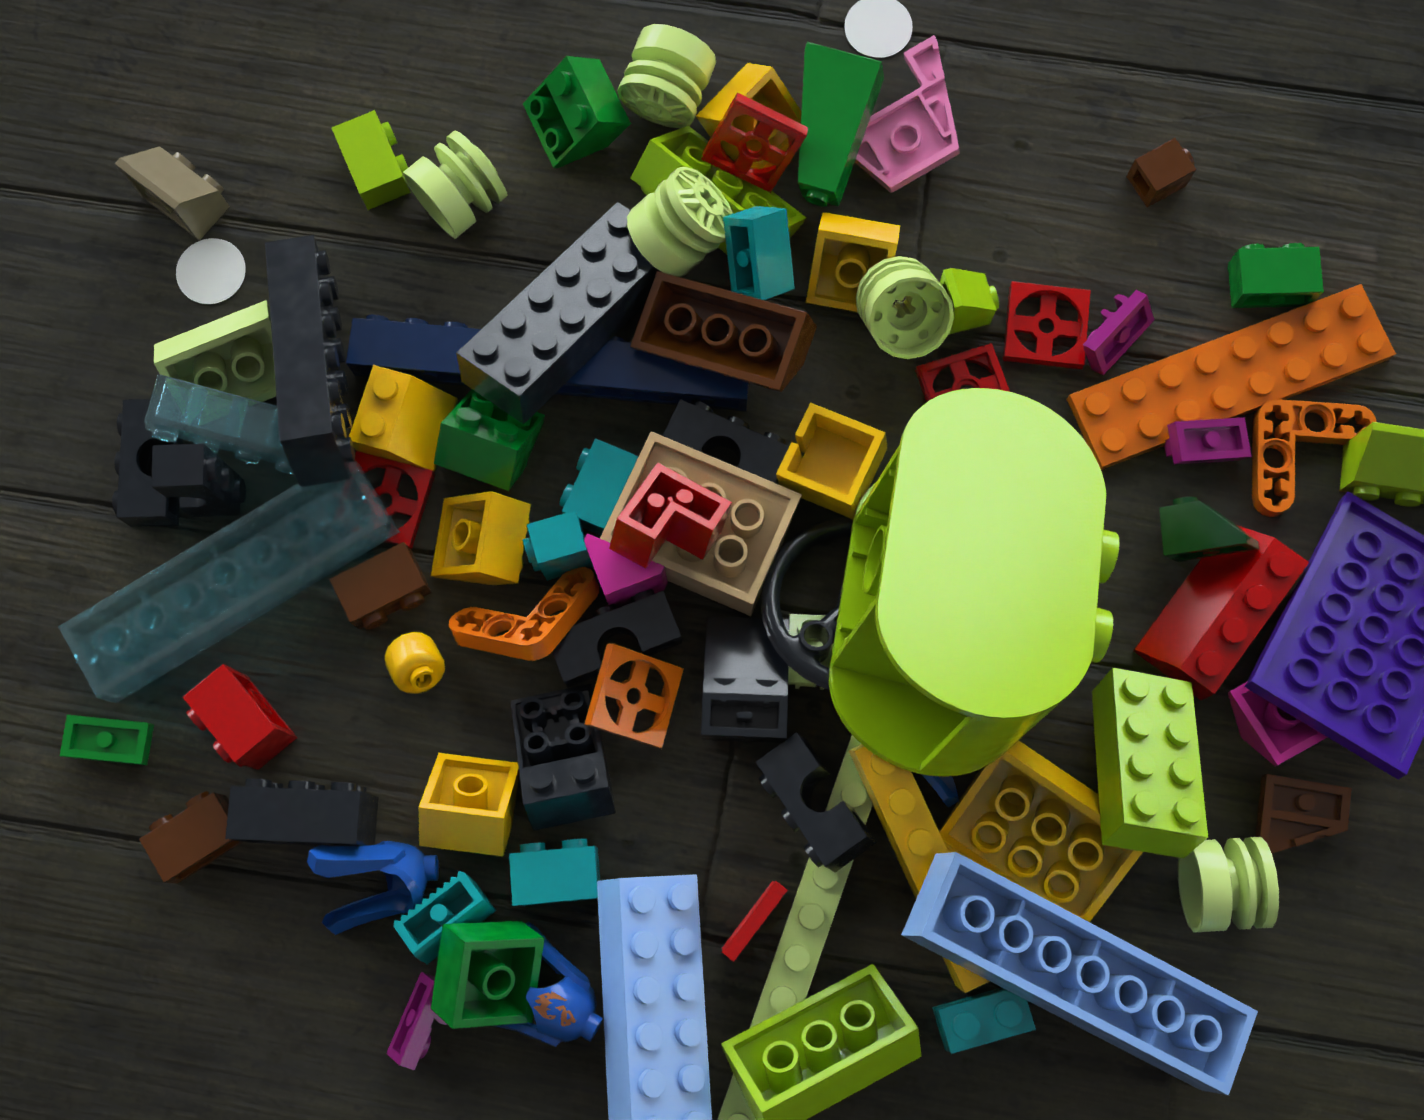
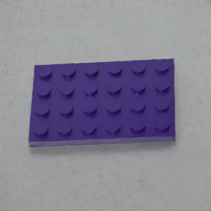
M1347 492L1340 499L1245 688L1398 780L1407 775L1424 737V535L1354 494Z

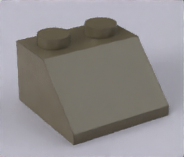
M159 146L121 157L115 162V165L142 198L199 241L230 207L221 195L224 191L223 187L208 174L201 178L193 172L195 169L194 165L178 152L172 156Z

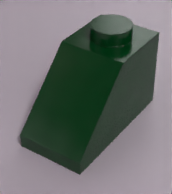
M1197 497L1177 498L1173 500V505L1159 508L1163 553L1165 557L1174 561L1181 562L1259 550V544L1256 539L1214 508L1198 501Z

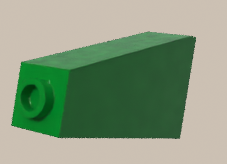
M807 42L804 53L801 124L808 127V133L799 150L798 184L802 196L809 203L820 207H826L827 204L839 207L884 80L882 61Z

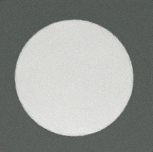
M860 0L849 10L844 26L846 37L853 48L866 56L874 58L889 57L901 51L909 42L913 28L909 12L896 0Z
M216 238L200 240L188 247L181 255L176 267V280L181 291L189 299L202 304L219 303L233 296L242 285L246 272L245 261L241 252L228 241Z

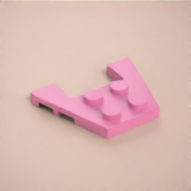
M934 35L904 52V60L921 87L870 117L854 162L890 193L960 154L938 42Z

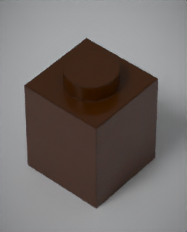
M1173 138L1135 159L1126 177L1146 207H1149L1186 187L1196 168L1191 153L1186 148H1182L1176 138Z

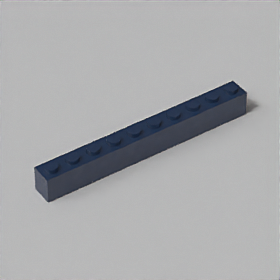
M373 314L367 315L366 319L353 318L346 364L354 376L369 377L373 365L412 375L428 383L467 386L461 380L456 352L481 329L468 328L467 325L459 322H445L444 326L430 325L427 321L418 318H407L405 322L390 321L384 316ZM613 336L555 393L678 405L680 399L691 403L692 400H697L715 409L747 411L749 383L632 349L630 347L631 342H625L623 338Z

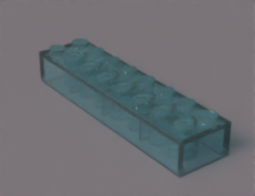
M355 460V462L349 463V480L302 488L297 483L58 626L96 698L113 703L121 701L399 533V529L358 462Z

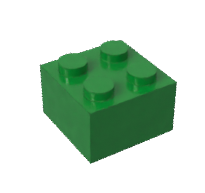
M522 921L443 924L431 1010L452 1029L532 1023L533 1011L525 995L530 987H538L545 938Z

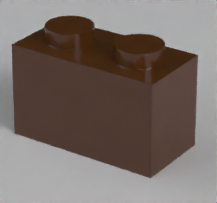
M405 542L329 579L350 623L358 629L363 627L366 630L376 628L388 620L387 615L401 608L402 611L414 609L425 602V596L432 593L412 550Z
M205 791L194 796L186 802V810L174 817L172 814L156 820L149 826L151 832L139 839L164 883H180L242 843L241 841L225 839L229 800L226 795L215 792L210 794L209 791Z

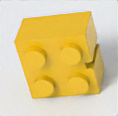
M810 402L795 433L797 444L791 442L776 473L778 483L783 487L802 494V499L854 519L857 506L869 489L887 451L886 432Z

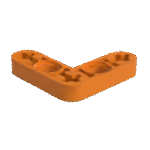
M1282 399L1269 400L1264 403L1254 414L1252 501L1255 509L1264 516L1276 517L1288 510L1294 503L1295 441L1344 445L1369 424L1376 422L1373 412L1365 406L1354 404ZM1273 411L1275 412V417L1282 419L1283 422L1275 428V438L1267 439L1273 433V423L1271 420H1266L1265 417ZM1307 413L1320 415L1324 420L1323 431L1314 432L1308 429L1304 421L1305 415ZM1353 417H1355L1356 424L1363 425V428L1357 433H1354V427L1350 425H1340L1334 430L1335 423L1344 424ZM1273 448L1281 452L1284 459L1283 466L1273 468L1267 465L1263 457L1264 451ZM1282 476L1283 478L1274 483V493L1276 496H1281L1282 500L1273 506L1272 500L1265 498L1264 495L1272 489V478Z
M580 567L565 572L527 617L484 608L468 607L456 612L450 618L449 628L456 643L462 647L527 661L539 660L548 656L592 604L599 594V586L594 572L590 568ZM564 610L563 612L557 615L550 616L551 614L557 611ZM509 630L507 633L503 635L494 637L496 634L502 631Z

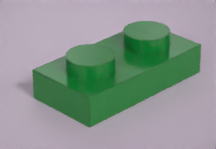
M67 715L60 756L147 766L154 724Z

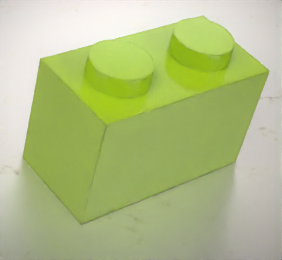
M375 110L332 127L358 192L368 210L411 193L402 176V173L408 169L404 156L401 154L395 157L391 146L398 144L389 122L381 124Z

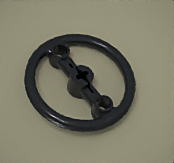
M848 517L816 523L791 537L779 549L763 583L761 595L762 620L767 635L777 653L789 667L803 678L830 690V668L822 665L821 662L826 660L831 645L834 643L842 587L836 607L820 621L814 620L804 624L800 633L795 636L789 634L781 615L780 590L784 576L791 564L805 551L824 541L851 537L853 519ZM811 638L817 639L822 642L823 646H811L806 640Z

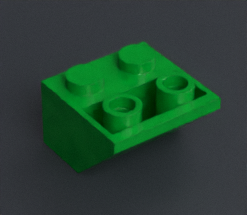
M566 56L523 103L553 168H560L608 147L631 124L600 59Z
M471 389L441 422L434 464L509 491L525 469L544 423L545 415L536 412L523 425Z

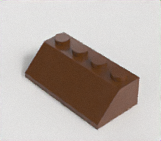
M657 271L630 347L648 354L782 392L804 365L817 326L807 312Z

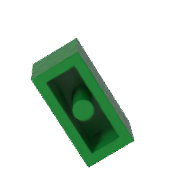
M1289 243L1280 248H1265L1263 244H1249L1239 248L1228 263L1232 308L1301 307L1316 301L1324 292L1319 247H1305L1302 243Z

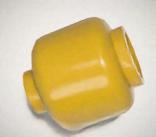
M420 632L403 634L393 640L387 647L385 665L399 690L411 694L426 692L436 686L442 679L445 672L444 659L430 636Z

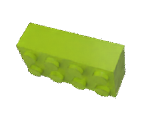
M1112 668L1092 691L1102 845L1185 858L1208 838L1192 682Z

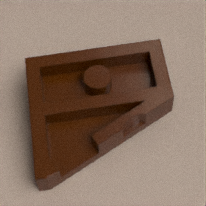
M1271 774L1262 775L1255 837H1262L1267 842L1271 853H1275L1348 831L1352 788Z

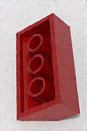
M1238 526L1258 541L1259 550L1201 558L1133 651L1169 678L1192 682L1193 695L1199 700L1214 695L1309 564L1306 559L1275 537Z

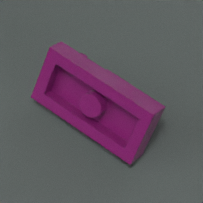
M1135 290L1129 298L1117 294L1114 300L1118 310L1116 312H1109L1103 309L1101 315L1104 322L1098 329L1091 332L1087 341L1083 344L1091 369L1101 375H1104L1154 321L1148 296L1138 290Z
M1245 417L1175 421L1167 425L1169 439L1165 440L1164 443L1166 457L1173 456L1174 465L1239 461L1252 457Z
M421 972L386 1053L399 1066L415 1070L419 1059H422L429 1049L433 1020L435 1019L438 1023L447 1025L431 1010L435 976Z

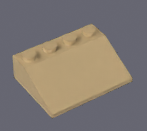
M651 431L600 539L611 543L617 517L657 462L732 503L721 534L703 560L665 541L652 561L665 566L667 581L752 616L762 593L763 583L781 548L802 494Z

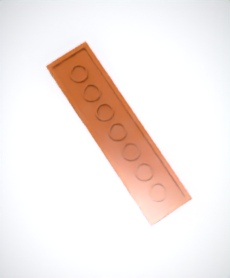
M1362 284L1072 393L1068 396L1067 401L1087 445L1090 447L1102 470L1164 446L1165 440L1169 439L1167 425L1175 421L1238 418L1258 410L1269 400L1288 399L1387 361L1396 353Z

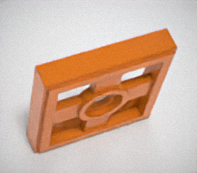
M607 644L584 725L655 748H662L684 668L616 644ZM628 661L633 662L628 680L620 683L610 679L613 672L619 666ZM650 668L657 670L664 681L661 696L649 693L645 686ZM631 688H636L640 695L638 702L635 704H631L627 700V693ZM605 696L616 699L617 705L620 708L616 724L608 713ZM645 709L656 713L653 726L642 732L632 731L637 712Z

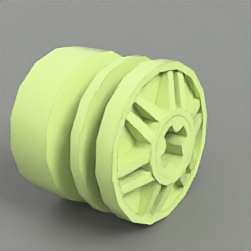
M663 24L646 26L642 29L632 52L633 62L627 66L624 77L618 87L619 99L632 112L650 122L674 128L690 126L695 119L697 107L702 101L701 91L708 85L716 65L715 54L706 43L683 29Z
M455 130L446 138L449 148L442 143L434 147L441 166H436L432 161L422 156L402 173L406 184L420 204L436 223L454 239L476 222L469 204L473 203L481 211L488 213L493 208L490 199L499 204L508 196L496 169L486 155L464 135Z
M680 167L675 169L667 180H663L654 193L648 194L631 209L627 216V227L640 253L655 268L663 273L681 277L703 261L706 253L716 250L720 243L726 241L723 217L731 215L733 212L721 191L706 176L695 169Z
M902 256L883 259L869 268L859 282L856 294L857 312L878 346L891 356L904 359L926 356L937 349L949 335L954 320L952 300L928 267L916 259Z
M1248 837L1244 841L1240 838L1227 839L1224 850L1216 839L1205 840L1185 858H1178V884L1181 904L1188 926L1193 932L1227 931L1231 918L1238 929H1251L1253 925L1255 928H1273L1279 911V886L1272 853L1267 842L1262 837Z

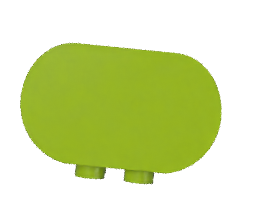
M969 388L939 395L922 405L913 414L902 433L900 444L877 482L867 490L857 506L853 519L830 662L829 689L836 712L849 732L869 751L892 765L918 774L943 777L958 776L984 768L1001 757L1062 702L1081 682L1091 662H1100L1107 652L1113 632V615L1109 610L1097 608L1099 583H1105L1114 570L1119 553V536L1116 532L1104 529L1106 486L1102 471L1093 452L1081 435L1053 410L1028 397L998 389Z

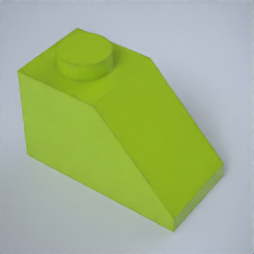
M955 268L943 270L940 283L952 300L954 320L949 334L991 324L996 309L999 308V298L995 287L988 285L985 273Z

